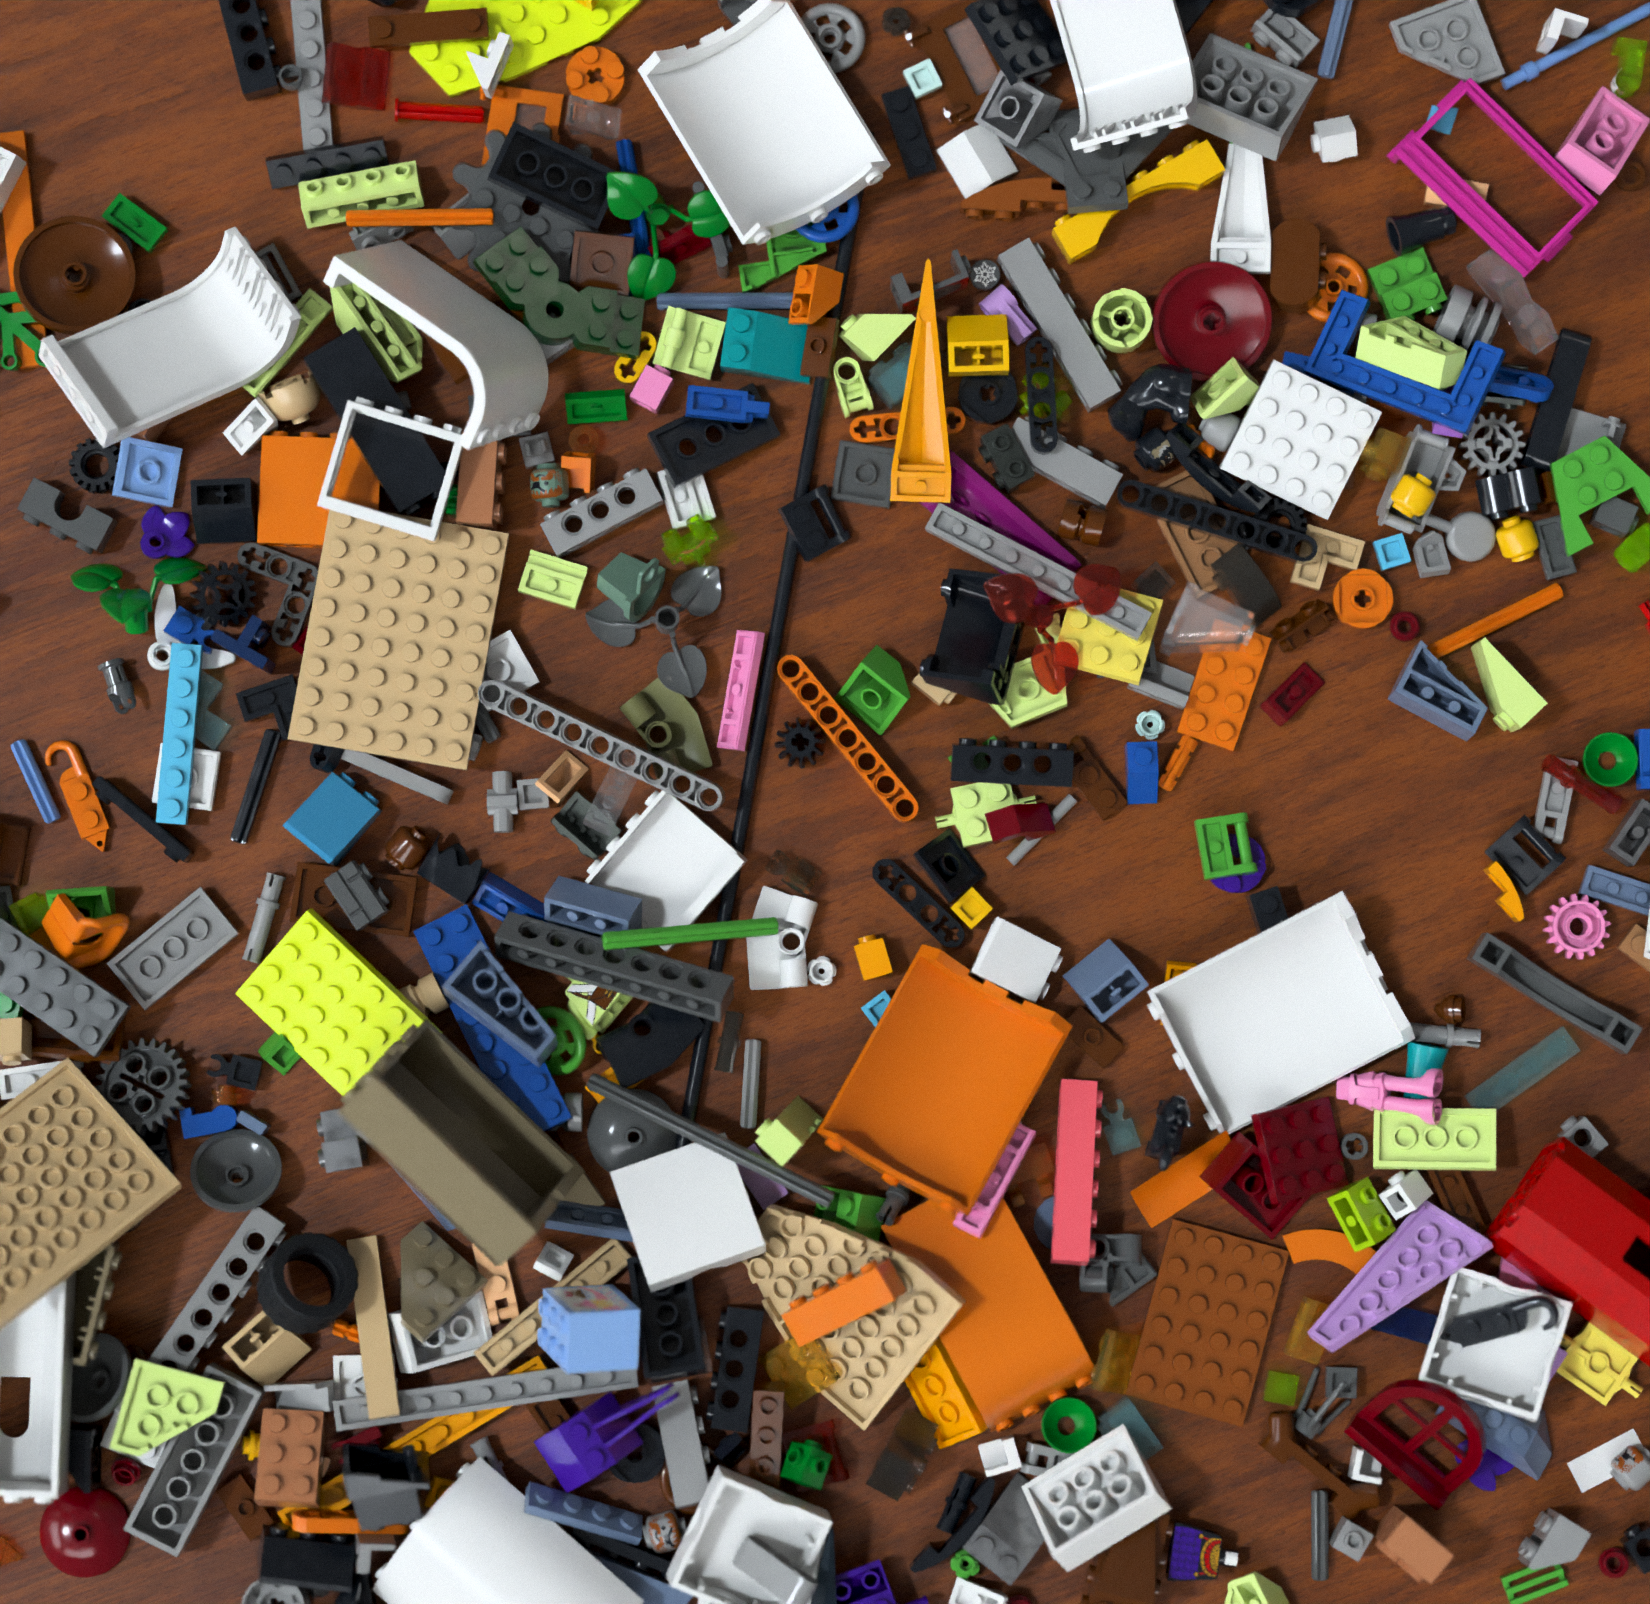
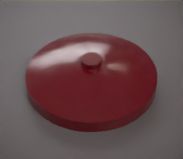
M1201 261L1188 265L1176 272L1161 288L1152 310V333L1161 355L1169 364L1190 368L1189 372H1192V378L1202 381L1209 380L1232 357L1245 369L1249 368L1266 347L1272 326L1271 307L1262 286L1244 269L1224 261Z

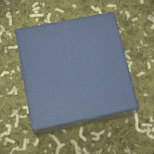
M241 1110L236 1118L237 1122L258 1135L266 1134L271 1127L269 1123L247 1110Z

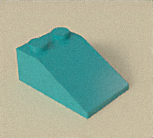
M728 307L720 362L721 372L809 384L810 377L800 375L808 325L788 324L789 318L759 311Z

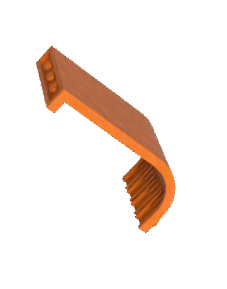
M1004 1198L999 1203L981 1239L953 1226L958 1212L954 1216L941 1210L938 1207V1203L928 1200L896 1217L892 1226L883 1224L881 1228L893 1249L921 1261L966 1300L939 1337L990 1431L993 1432L996 1429L998 1433L1005 1431L1014 1425L1013 1420L1023 1415L1025 1418H1028L1041 1410L1039 1406L1048 1401L1053 1403L1058 1399L1065 1398L1067 1396L1066 1391L1076 1386L1078 1389H1081L1094 1381L1093 1377L1097 1375L1095 1367Z

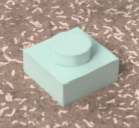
M930 58L903 70V75L910 86L915 100L943 86Z

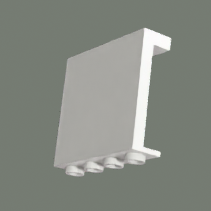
M655 790L644 803L648 806L641 816L636 813L627 822L625 827L629 830L622 838L617 835L606 847L609 853L602 861L597 858L586 871L590 875L585 880L586 883H592L594 886L641 898L643 929L693 924L748 861L746 857L677 797L663 790L660 793ZM675 944L658 946L665 952H668Z

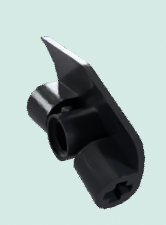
M650 1002L630 1022L597 1037L596 1042L607 1063H610L619 1085L627 1088L670 1067L703 1031L705 1024L696 1015ZM643 1025L650 1029V1033L645 1036H639L634 1030L638 1026Z

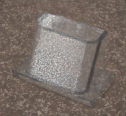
M1188 582L1164 633L1159 652L1170 657L1172 653L1239 651L1241 644L1247 646L1256 626L1251 624L1255 614L1199 589V586Z

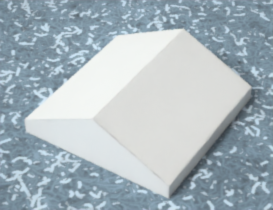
M980 124L963 131L937 149V153L965 199L983 189L997 185L1018 172L1004 146L999 141L998 136Z

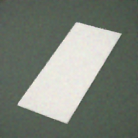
M1634 1428L1567 1463L1582 1493L1613 1477L1610 1474L1613 1470L1611 1461L1627 1446L1632 1445L1639 1450L1643 1448Z

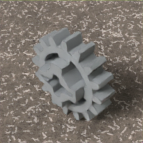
M1491 412L1487 420L1482 414L1477 417L1478 424L1474 422L1468 436L1465 434L1462 436L1466 441L1460 443L1458 448L1465 449L1466 453L1460 458L1461 460H1470V464L1467 467L1468 470L1474 467L1478 468L1477 476H1481L1485 471H1488L1489 477L1495 476L1496 471L1499 474L1507 473L1506 466L1511 470L1517 467L1513 459L1521 460L1523 458V454L1518 452V449L1525 446V442L1518 441L1523 431L1515 432L1513 428L1517 422L1514 420L1507 424L1505 422V414L1496 419L1495 413ZM1485 427L1484 437L1473 439L1476 432ZM1499 428L1503 430L1509 438H1506L1503 434H1501L1499 432ZM1490 439H1492L1493 444L1498 445L1493 452L1490 446H1486ZM1510 452L1508 458L1498 464L1500 454ZM1475 453L1480 454L1484 458V462H1482L1475 455Z

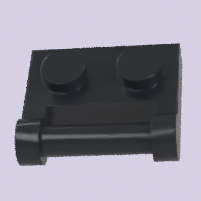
M826 484L778 508L805 562L853 537L850 530L844 527L827 493L830 491ZM815 499L818 500L835 533L831 538H828L810 503Z
M1524 814L1485 850V853L1493 861H1497L1508 877L1527 895L1566 860V857L1561 851L1557 853L1529 824L1531 820ZM1519 832H1522L1549 860L1546 865L1542 866L1515 838Z

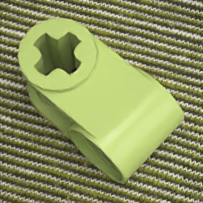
M850 357L839 359L834 366L833 377L845 418L850 417V413L862 409H874L858 362ZM843 365H850L855 370L854 377L848 380L842 379L838 374L839 368Z

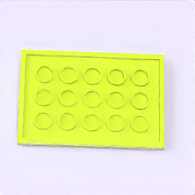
M312 908L303 914L235 993L278 1035H284L292 1044L294 1050L342 1096L354 1087V1084L365 1072L371 1070V1067L384 1055L386 1050L395 1041H398L412 1024L419 1027L427 1019L437 1030L443 1033Z

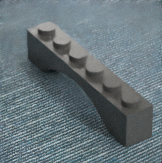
M1488 932L1481 933L1466 958L1619 1054H1628L1643 1029L1621 1014L1587 997L1552 976Z

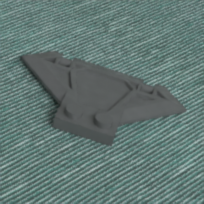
M1079 109L1058 110L1050 126L1044 130L1049 131V133H1040L1021 148L1013 146L1002 138L999 141L1065 186L1068 214L1128 209L1125 180L1175 128L1169 129L1167 124L1157 127L1158 132L1155 134L1141 137L1140 132L1129 135V141L1112 145L1110 140L1100 143V149L1084 153L1083 148L1074 151L1071 143V138L1079 132L1080 111Z

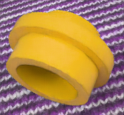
M249 1430V1435L243 1436L242 1454H247L248 1461H253L259 1455L261 1433H255V1430Z

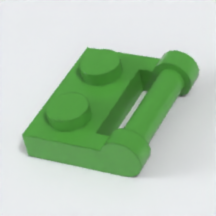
M1247 813L1230 814L1194 821L1204 881L1238 875H1250L1258 872L1257 863L1253 862L1246 825L1249 822ZM1230 825L1235 826L1241 864L1239 865L1233 864L1227 826Z

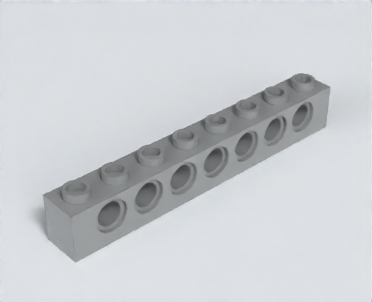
M261 1206L250 1211L148 1361L161 1364L164 1360H172L176 1363L177 1369L192 1373L201 1360L196 1357L202 1346L206 1349L210 1347L218 1335L213 1330L219 1321L226 1323L235 1310L231 1306L237 1295L241 1298L245 1296L253 1284L248 1279L254 1270L260 1272L264 1266L263 1264L269 1258L265 1254L272 1245L278 1247L286 1236L287 1232L283 1230L286 1225L285 1222ZM257 1232L263 1235L265 1244L261 1249L255 1250L248 1245V1237L251 1233ZM235 1258H242L247 1263V1271L242 1275L234 1274L231 1271L230 1264ZM223 1283L229 1287L230 1295L227 1299L218 1300L215 1298L213 1288L216 1284ZM199 1309H207L211 1312L212 1322L209 1325H200L196 1321L195 1316ZM189 1334L194 1338L195 1346L192 1350L185 1351L179 1347L178 1339L181 1335ZM124 1397L115 1408L118 1411L121 1409Z

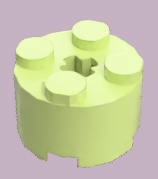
M1126 288L1104 294L1095 305L1090 323L1093 338L1107 351L1118 354H1126L1140 347L1149 334L1153 320L1147 300L1138 292ZM1121 316L1127 318L1125 323L1129 325L1118 326L1114 318L1119 319Z

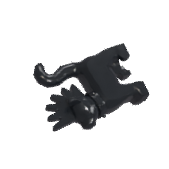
M1174 1095L1167 1101H1159L1156 1111L1157 1120L1151 1140H1148L1145 1156L1159 1160L1161 1171H1166L1171 1165L1172 1160L1178 1156L1184 1127L1192 1128L1194 1125L1190 1121V1108L1187 1104V1099L1179 1095Z

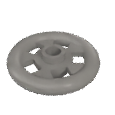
M824 3L809 9L801 17L810 34H815V42L819 49L824 53L833 54L831 61L827 62L834 73L848 69L860 58L865 46V31L862 22L852 10L840 4ZM827 15L830 23L818 27L815 20ZM843 19L851 27L847 33H844L837 25ZM827 35H833L836 40L828 44L824 38ZM844 41L852 44V48L847 55L839 51L843 47Z

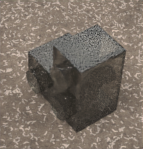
M906 1408L896 1423L886 1447L877 1459L866 1484L896 1501L900 1499L904 1491L910 1493L917 1480V1477L914 1475L916 1474L920 1477L928 1463V1460L924 1458L925 1454L930 1455L938 1439L933 1436L938 1425Z

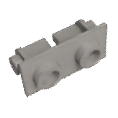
M412 226L352 227L353 231L349 232V235L356 249L361 250L400 239L405 234L413 231Z

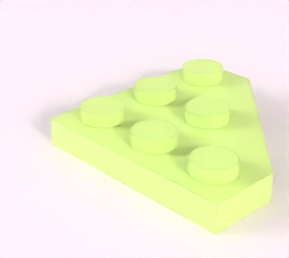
M136 1358L109 1448L141 1456L217 1412L225 1382Z

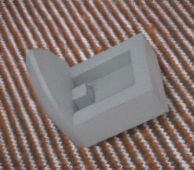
M1435 531L1423 534L1418 538L1412 549L1420 578L1449 574L1451 566L1443 536Z

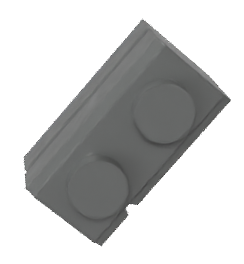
M353 860L323 881L355 929L361 931L389 912L386 905L390 901L381 888L375 890L369 881L373 878V875L363 862L359 865L357 861Z

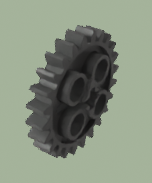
M141 1038L139 1046L132 1040H129L128 1049L122 1048L120 1062L111 1061L109 1065L101 1063L100 1066L105 1070V1073L95 1076L102 1082V1085L95 1086L98 1092L102 1094L134 1132L137 1130V1133L141 1136H145L147 1128L156 1134L158 1124L167 1129L168 1123L166 1119L169 1117L177 1121L178 1118L174 1113L175 1110L184 1111L185 1107L180 1102L181 1100L190 1099V1096L184 1092V1089L192 1087L190 1082L184 1080L191 1075L190 1071L183 1068L187 1062L182 1058H178L180 1055L175 1049L170 1050L171 1047L165 1042L160 1045V1042L156 1039H152L149 1044L147 1040ZM143 1062L140 1071L134 1073V1067L138 1063ZM125 1074L142 1085L149 1086L154 1091L163 1094L164 1098L159 1099L141 1088L138 1089L132 1083L121 1079V1076ZM167 1075L166 1082L158 1086L159 1079ZM127 1088L126 1095L122 1099H118L121 1090ZM152 1101L151 1108L143 1112L144 1105Z

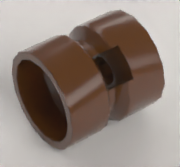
M1067 498L1057 536L1069 540L1079 537L1081 543L1097 547L1108 510L1096 506L1086 509L1082 502Z

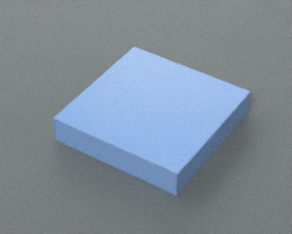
M132 437L121 440L112 496L168 508L173 507L182 448Z

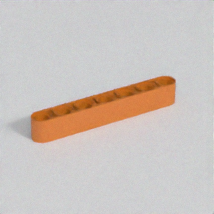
M786 655L781 658L777 666L780 680L817 725L821 727L822 731L890 814L902 823L912 821L916 817L919 808L916 799L804 662L795 655ZM788 662H794L799 666V673L794 677H787L782 672L783 666ZM807 685H813L818 690V696L814 700H805L801 695L802 689ZM826 708L834 709L837 713L836 721L831 724L824 723L820 718V713ZM845 731H850L856 736V743L851 747H845L839 741V736ZM864 754H869L875 759V766L870 770H863L858 764V759ZM887 777L894 782L892 792L882 793L879 791L877 782L881 778ZM906 800L912 804L913 813L911 815L903 817L897 813L896 805L900 801Z

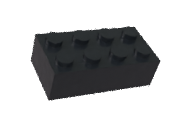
M513 122L487 181L596 232L608 208L606 175L609 172L617 171Z
M639 1257L627 1258L633 1303L640 1309L639 1344L646 1382L653 1383L708 1373L693 1278L651 1293Z

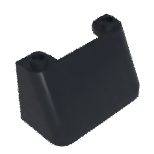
M949 568L947 579H943L941 584V596L945 597L948 606L935 654H928L926 659H922L920 676L926 684L988 704L1003 705L1027 617L1028 599L1019 576Z

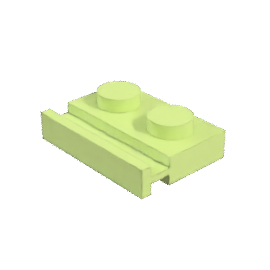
M531 550L518 592L576 610L588 567Z

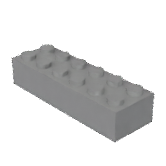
M214 1362L206 1367L202 1376L225 1382L217 1412L169 1439L123 1529L175 1557H179L184 1552L266 1393L263 1387Z

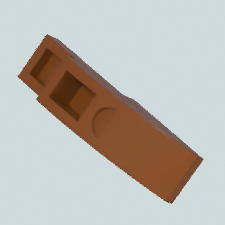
M1027 178L1003 182L971 195L961 201L959 214H966V218L974 220L983 219L984 215L995 216V220L1012 221L1013 217L1019 218L1020 206H1026L1028 211H1043L1044 207L1055 208V211L1059 213H1068L1065 190H1051L1052 178Z

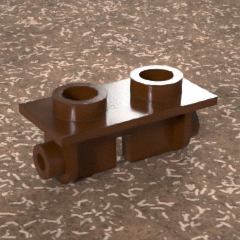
M1317 599L1316 601L1313 600L1305 603L1300 608V612L1291 618L1288 617L1279 621L1275 626L1276 628L1269 633L1280 641L1278 645L1284 653L1288 650L1292 652L1308 640L1303 632L1306 628L1312 636H1315L1331 625L1330 621L1334 618L1328 610L1329 606Z

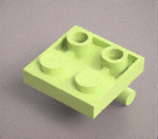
M668 306L652 364L710 380L726 322L692 313L681 308Z

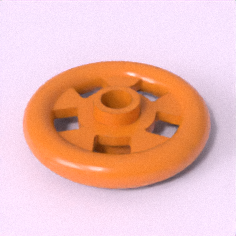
M1327 253V260L1321 261V267H1324L1328 272L1326 274V289L1320 290V297L1322 299L1306 312L1319 321L1327 322L1331 311H1328L1327 302L1336 303L1341 290L1348 291V286L1356 287V295L1367 299L1368 280L1362 267L1347 255ZM1339 265L1351 272L1347 279L1336 273ZM1331 282L1336 283L1339 287L1338 291L1331 292L1328 289V284Z

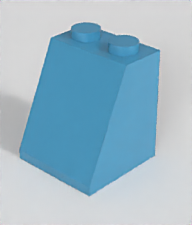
M331 772L283 825L286 830L328 864L336 867L382 812L377 807L380 801L367 791L361 794L353 787L356 782L344 772L339 776Z

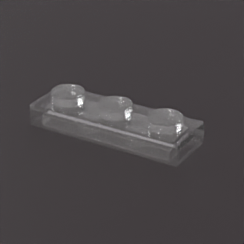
M625 750L622 754L623 763L631 767L636 762V755ZM610 766L582 824L610 837L638 779Z

